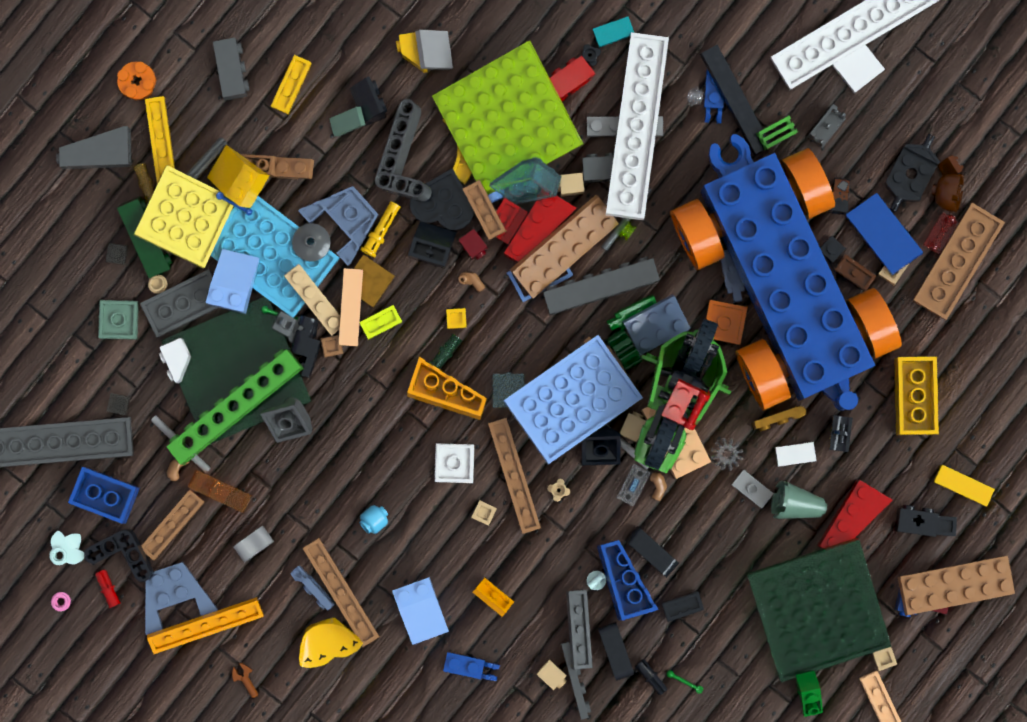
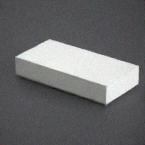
M814 442L775 448L778 467L816 461Z

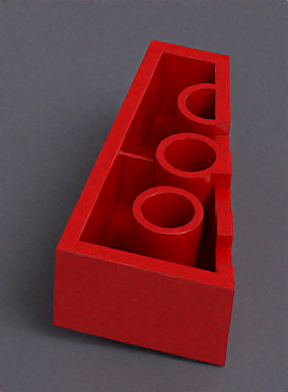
M580 56L577 59L575 57L570 59L563 69L559 67L553 71L550 80L563 102L568 97V93L571 95L591 81L596 73L583 56Z
M544 188L504 252V256L518 263L577 211V208Z
M856 480L817 546L831 555L837 556L893 500L863 481Z

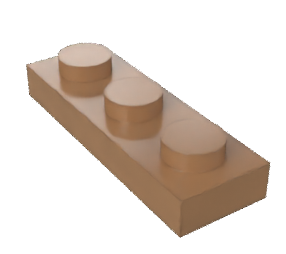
M478 180L463 188L488 239L491 240L506 232L481 181Z

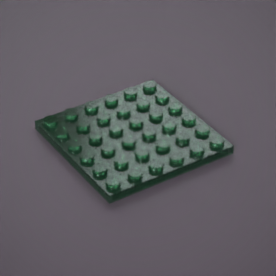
M266 297L249 303L246 314L230 311L161 340L164 346L182 338L189 350L191 359L182 382L179 384L195 423L200 420L199 416L206 410L210 412L215 408L214 404L219 399H226L230 395V390L236 386H242L245 383L244 379L251 374H257L262 364L267 361L269 363L275 359L274 355L282 349L284 351L286 349L290 350L285 336L270 329L276 315L261 311L263 306H267L270 310L274 311L270 300ZM278 364L275 367V373L280 375L283 372V366ZM300 372L211 444L265 422L260 414L261 411L283 404L287 398H297L303 405L312 402ZM266 376L260 379V385L265 387L268 384ZM249 388L245 391V397L250 399L253 396V390ZM235 400L230 403L232 411L238 409V403ZM217 413L215 416V421L218 424L223 421L221 413ZM202 425L200 428V433L203 436L208 433L206 425Z
M859 538L747 573L780 682L796 678L797 674L818 671L892 647Z

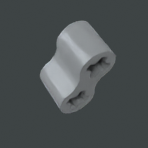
M261 526L233 548L245 563L274 541L266 529Z

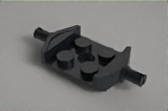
M927 134L924 143L921 145H904L885 182L886 188L894 196V201L889 208L890 210L897 212L903 201H920L928 182L940 163L930 149L935 136ZM908 169H913L916 172L914 179H909L906 176Z

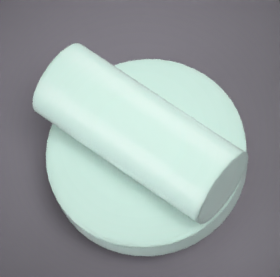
M593 571L587 577V585L591 590H600L606 584V576L600 571Z

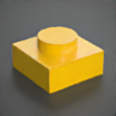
M466 308L446 309L447 329L467 328Z

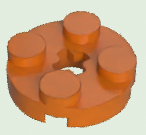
M130 62L122 67L117 75V84L124 96L133 100L148 98L156 85L155 73L143 62ZM135 76L142 78L138 86L135 83L131 84Z

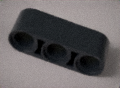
M638 526L625 539L632 548L666 578L679 564L678 561Z
M613 622L599 627L598 630L615 680L618 681L633 676L634 672L617 623Z

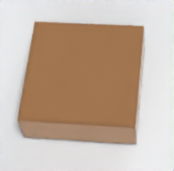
M339 335L321 338L325 358L344 354L342 345H338Z

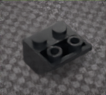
M368 76L349 88L356 106L362 109L365 126L386 118L385 112L388 111L383 98L378 99L377 95L380 92L375 80L371 81Z
M420 221L408 257L446 269L457 232Z

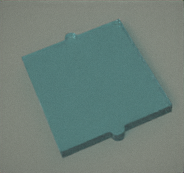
M507 372V374H493V408L508 409L503 401L524 387V374H510V372Z

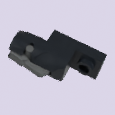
M301 315L288 339L292 343V353L306 357V361L303 360L301 363L304 368L301 370V376L311 378L321 346V341L314 339V336L316 337L319 321Z

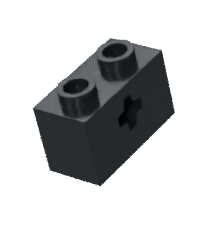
M903 505V508L897 509L895 531L936 537L939 514L934 513V509L922 508V511H916L914 506ZM918 515V519H921V523H917L916 526V522H913V518H917Z

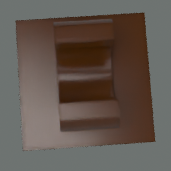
M951 155L937 165L942 175L949 173L959 174L963 171V165L960 166L956 161L958 159L957 156Z

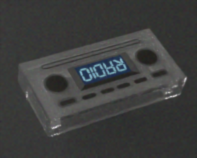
M633 464L616 498L634 507L651 472Z

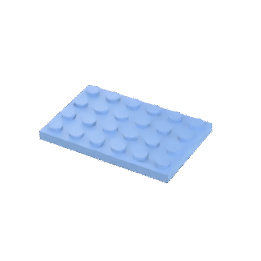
M597 335L506 398L503 402L549 465L643 397L599 335Z

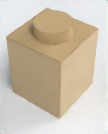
M582 173L559 175V180L556 181L557 192H561V197L584 194Z
M634 411L633 414L628 413L619 432L621 436L637 442L642 426L646 423V420H643L644 416Z
M550 659L536 673L553 690L556 687L560 689L567 681L565 679L567 675Z

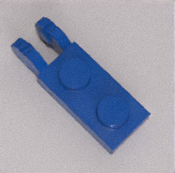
M707 69L704 98L705 123L710 121V109H717L716 121L721 124L724 99Z
M447 652L443 671L476 679L483 678L497 681L495 675L482 672L484 666L496 670L499 669L500 665L486 662L479 658Z

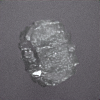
M725 438L721 439L723 446L719 442H715L718 450L715 448L711 449V452L717 453L711 456V460L717 458L718 461L714 465L718 466L722 463L721 470H724L727 464L730 471L732 470L731 463L738 467L739 463L736 459L743 460V457L737 456L738 453L743 452V449L736 450L740 445L738 442L732 446L733 439H729L727 445ZM724 449L732 453V456H729V460L722 456V453H725Z

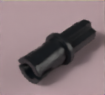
M645 659L635 666L646 679L645 682H648L658 695H662L667 691V687L656 675L657 672H654Z

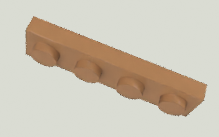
M190 489L142 544L145 554L155 561L205 501Z

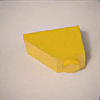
M415 32L399 35V41H396L397 51L401 52L402 57L423 73H427V69L420 68Z

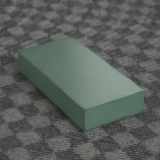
M361 107L352 108L329 118L334 137H339L365 125Z

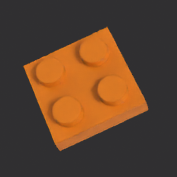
M709 300L706 319L718 324L714 340L741 345L748 307Z

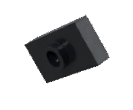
M698 591L661 603L667 622L704 610Z

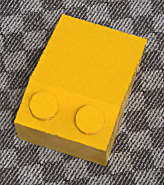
M225 145L207 178L238 206L251 208L270 175L231 147Z

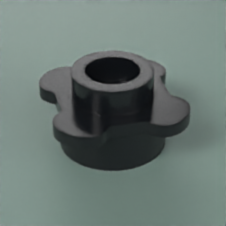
M586 44L583 46V53L580 56H583L591 66H595L601 51L599 48Z

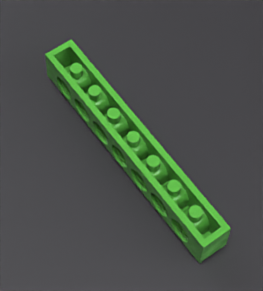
M282 349L274 355L275 359L270 363L267 361L262 364L257 374H251L244 379L245 383L242 386L234 387L229 391L230 395L226 399L221 398L214 404L215 408L210 412L208 410L203 412L199 416L200 420L195 424L191 422L184 428V433L180 436L177 434L169 440L170 444L166 447L180 465H185L304 369L290 350L286 349L284 351ZM278 364L283 366V372L280 375L275 373V367ZM266 376L268 378V384L267 386L262 387L260 385V379ZM250 388L253 390V396L247 399L245 391ZM234 400L238 403L236 411L230 409V403ZM217 413L223 415V421L219 424L215 421ZM202 425L208 427V433L204 436L200 433ZM188 437L193 439V445L190 448L185 445V440Z

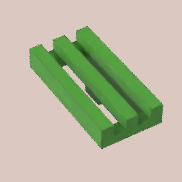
M790 116L756 133L765 150L798 133L797 129L793 127L795 126L794 123L790 121ZM784 122L787 124V126L765 138L762 135ZM787 129L790 130L788 134L778 138L777 140L769 144L766 143L767 140L786 131Z

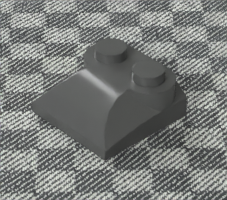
M287 398L283 404L266 409L260 413L277 443L312 433L311 419L303 404L297 398Z

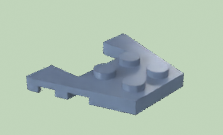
M353 186L298 210L309 223H312L326 211L351 240L336 254L347 266L352 263L379 216Z
M184 562L155 571L152 578L146 581V636L164 629L158 613L160 609L195 598L201 616L218 611L217 606L214 605Z

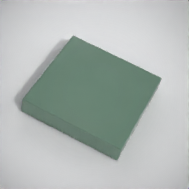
M100 300L98 338L138 340L139 301Z

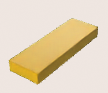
M296 55L293 56L273 99L272 108L289 115L312 62Z
M944 465L940 466L933 481L987 507L995 490Z

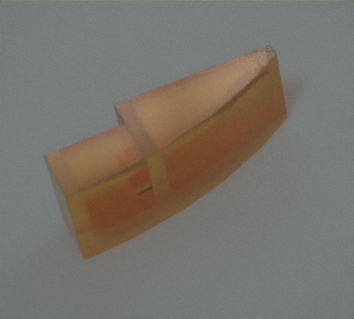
M197 469L188 485L190 489L244 513L252 496Z

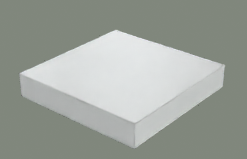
M866 45L832 65L853 93H856L885 70Z
M436 444L435 482L473 483L474 445Z

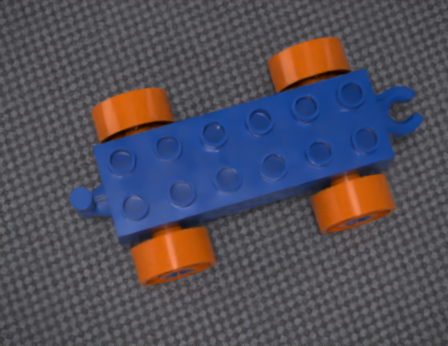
M737 134L731 136L730 144L738 151V158L733 163H726L721 158L719 145L716 143L712 144L708 157L719 179L704 185L700 191L710 211V215H708L699 199L671 210L670 215L680 242L696 270H700L725 258L719 238L723 239L772 343L776 355L773 354L764 339H760L735 352L740 369L751 393L764 411L791 398L785 379L788 377L798 401L821 391L834 403L836 409L844 411L855 408L858 404V397L856 393L849 390V378L876 366L873 359L900 348L902 342L895 320L886 302L875 288L866 290L846 301L844 300L808 224V219L835 207L833 192L822 166L809 148L780 160V162L775 153L753 162L750 156L749 145L744 138Z

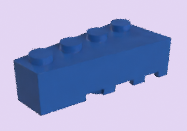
M614 540L597 545L618 620L622 621L659 610L647 588L642 583L638 572L633 567L620 541Z

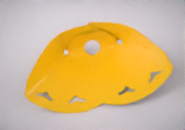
M329 618L311 624L306 628L301 642L300 666L306 668L319 667L329 663L334 657H347L358 651L363 643L357 635L336 618ZM343 646L347 648V650L340 651ZM320 654L326 655L325 658L322 657L321 660H319ZM307 657H308L310 660H312V662H309V661L304 662V661L307 659Z

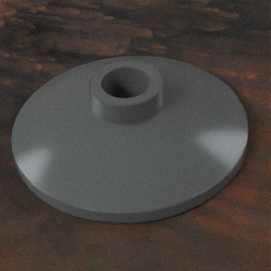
M314 223L299 227L292 239V246L296 255L309 262L322 259L328 253L331 245L330 236L325 228ZM310 238L314 239V244L312 245L307 243Z

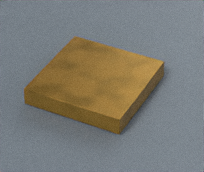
M363 255L354 269L363 270L361 300L374 308L395 276Z

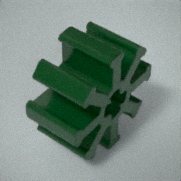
M620 330L606 339L610 348L622 363L625 371L643 361L624 330Z

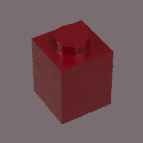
M475 229L459 239V243L472 260L475 258L479 260L487 254L485 251L488 247Z

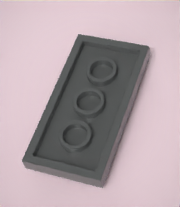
M209 269L140 303L157 338L219 308L206 303L213 278Z

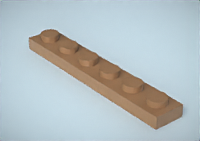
M507 418L488 423L522 534L540 529V523Z
M318 538L303 548L304 552L351 629L362 641V647L379 638V634L321 539Z

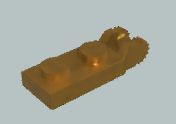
M798 406L754 421L752 425L754 430L759 428L761 432L770 429V424L777 422L778 425L789 422L788 418L790 417L798 419L805 416L806 409L804 406Z

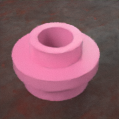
M58 592L51 599V605L57 611H65L71 604L70 596L65 592ZM60 598H63L65 601L63 605L58 603Z

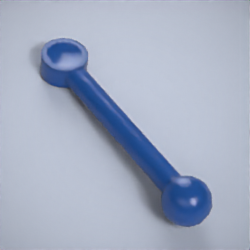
M222 192L216 194V199H222L244 211L246 215L252 214L251 208L238 206L232 200L225 197Z

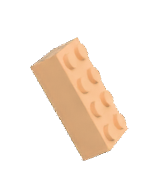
M646 407L641 412L647 421L655 415L656 410ZM684 428L686 444L672 469H670L674 479H678L711 462L695 428L694 430Z

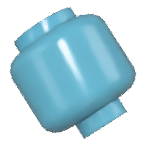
M372 505L360 515L361 521L359 523L368 534H376L388 524V513L382 506Z

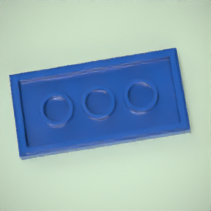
M877 193L846 214V218L891 275H894L923 254L921 248Z

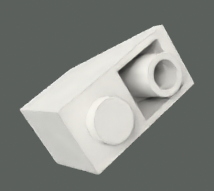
M179 338L161 346V352L159 353L162 362L168 365L169 370H167V374L170 380H174L175 383L182 382L191 359L184 339Z

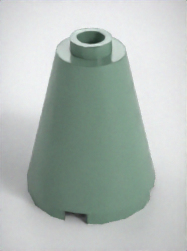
M779 481L776 487L779 489L777 493L773 494L771 502V513L775 514L773 518H820L826 513L827 503H825L823 498L786 481Z

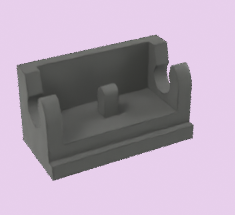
M834 104L807 136L821 148L825 146L846 119V114L837 110L838 107Z

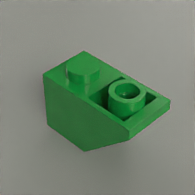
M815 671L797 674L796 683L804 717L823 713L821 689Z

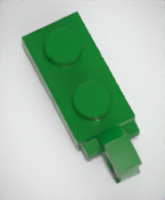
M651 295L616 312L615 317L607 321L611 330L618 327L621 330L625 329L622 321L657 303L655 297Z

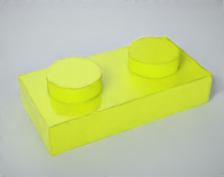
M394 305L359 323L369 340L402 323V320Z

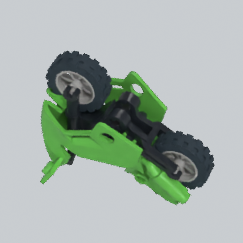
M704 318L699 330L682 332L661 346L659 357L649 353L646 356H641L642 360L656 365L648 401V407L656 410V412L642 426L634 452V460L642 463V465L667 473L669 469H672L686 444L685 427L661 415L678 379L706 392L708 390L711 391L709 400L705 402L695 422L696 425L700 422L718 391L727 395L731 394V391L728 390L729 386L722 384L727 374V368L722 350L714 341L717 323ZM664 367H671L673 370L664 369ZM660 375L668 377L665 387L658 385ZM693 395L683 417L689 418L698 396Z

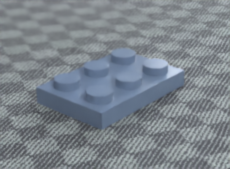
M673 294L622 321L640 356L667 342L676 335L691 329Z

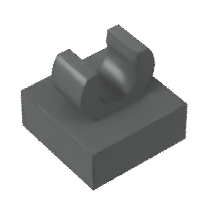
M279 311L270 329L285 337H289L297 320Z

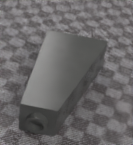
M123 126L59 147V153L56 154L57 164L62 169L132 167L131 129L128 126Z

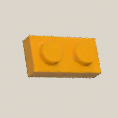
M485 577L472 592L502 617L514 603L511 598Z

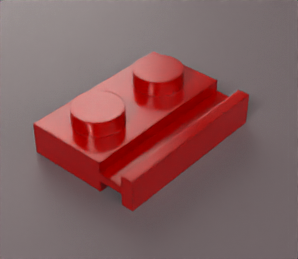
M504 198L496 212L506 232L496 238L509 245L528 212Z

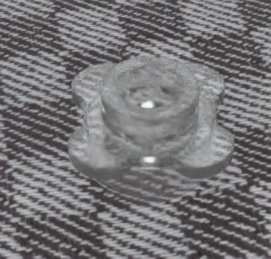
M695 86V88L689 90L687 100L691 107L701 104L703 91L699 90L698 86Z

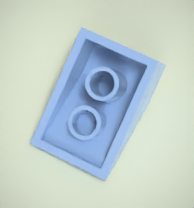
M222 249L210 284L206 303L211 306L246 314L260 258Z
M430 577L392 591L412 645L449 632Z

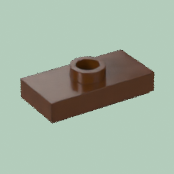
M846 254L834 269L835 272L863 292L869 288L876 278V275Z

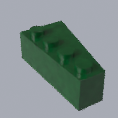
M139 196L120 204L117 209L148 278L170 270L172 260L169 253L165 254L164 249L133 235L147 207L145 200H142V197Z

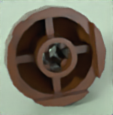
M949 173L939 178L937 184H933L932 195L935 196L937 205L943 210L951 212L959 210L963 196L960 186L964 185L963 174Z

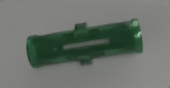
M452 333L451 337L443 347L439 348L440 351L429 364L440 369L446 360L453 356V351L462 340Z

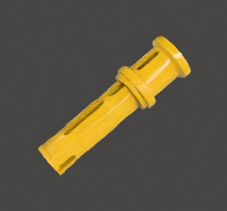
M392 201L389 202L374 232L369 233V239L365 246L361 247L360 250L373 258L376 257L375 253L380 244L384 243V235L401 208L399 205Z

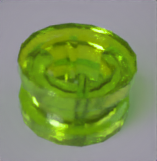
M628 222L619 236H624L627 241L637 227H632L631 223Z

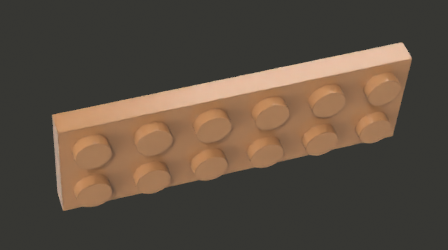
M595 195L510 269L531 298L534 299L619 224L613 216L606 215L607 207L599 196Z
M971 203L912 301L943 320H947L1005 222L976 204Z
M1008 556L898 577L905 615L1015 594Z

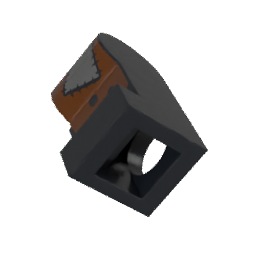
M834 177L832 192L835 207L830 209L828 213L846 215L848 213L850 179Z

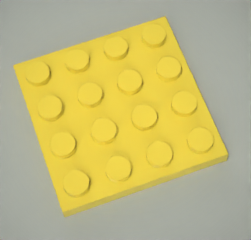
M167 165L133 235L204 269L233 205L222 199H216V194L220 191Z

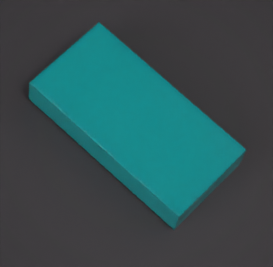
M629 16L593 28L599 48L631 37V32L634 33Z

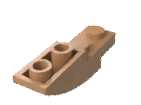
M240 154L270 175V178L312 179L314 160Z

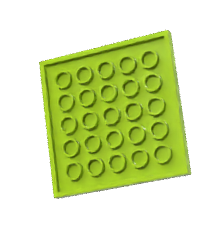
M527 41L432 96L476 181H481L488 195L503 189L583 145L531 41Z

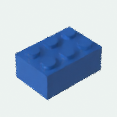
M82 467L68 503L121 524H126L140 487L93 469Z

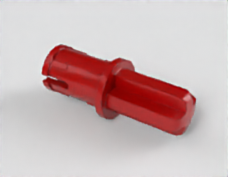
M104 569L97 572L96 577L102 589L100 592L104 594L109 608L121 604L114 589L115 585H112L107 571Z

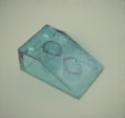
M533 157L532 159L521 161L493 180L489 186L509 201L519 204L556 197L562 176L546 165L540 158Z

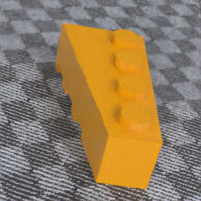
M421 357L418 359L407 391V397L481 420L487 400L486 397L458 382L455 378L445 374L434 365L432 366Z

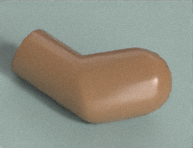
M176 459L171 461L167 470V477L171 481H177L180 477L179 469L184 465H180Z
M654 472L650 476V480L654 482L656 487L652 498L661 501L667 484L661 473Z

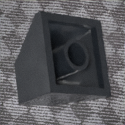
M605 424L581 441L582 465L620 464L621 434Z

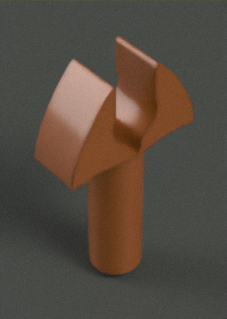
M240 663L244 670L243 675H240L236 668L233 667V681H242L252 698L257 697L258 692L249 679V673L253 671L252 668Z

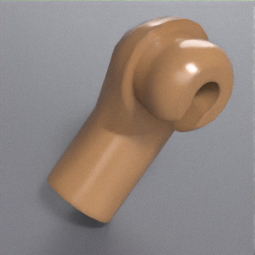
M463 272L458 276L460 284L473 285L478 293L486 288L476 273Z

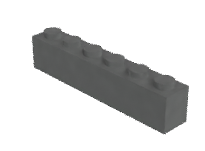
M643 257L638 259V263L630 265V262L619 265V269L612 271L611 268L600 271L601 274L597 276L593 274L585 275L581 281L575 282V279L564 282L565 286L557 288V285L547 287L546 291L543 292L549 315L659 282L660 278L654 259Z

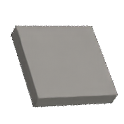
M415 31L420 68L453 69L448 31Z

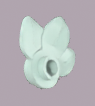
M57 531L52 536L50 542L52 546L50 560L55 565H63L65 563L77 564L85 558L84 552L79 550L81 544L80 534H70L65 537L62 532ZM58 552H62V559L57 558Z

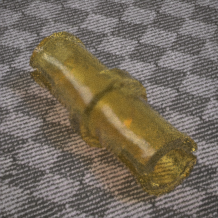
M141 163L134 166V170L139 180V188H142L146 203H149L154 192L152 185L154 182L149 177L146 164Z

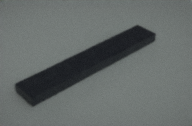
M715 45L702 52L700 56L753 155L764 150L756 134L763 129L719 46Z

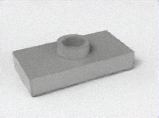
M742 470L731 484L761 509L774 494L745 470Z

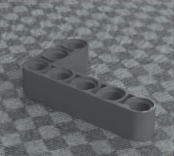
M405 99L399 104L375 177V183L379 188L388 193L424 202L431 197V188L419 180L401 176L421 116L419 105L410 99ZM407 125L406 129L402 131L403 126ZM401 143L400 147L396 149L397 144ZM395 161L394 165L390 167V164ZM389 179L388 184L384 186L385 181ZM406 183L405 188L401 190V186ZM423 188L422 192L418 194V190Z

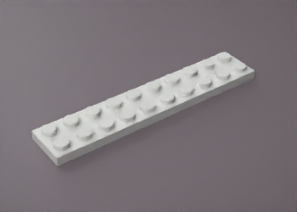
M865 0L771 56L770 59L788 89L791 90L940 0Z
M631 32L606 209L607 216L644 220L669 37Z

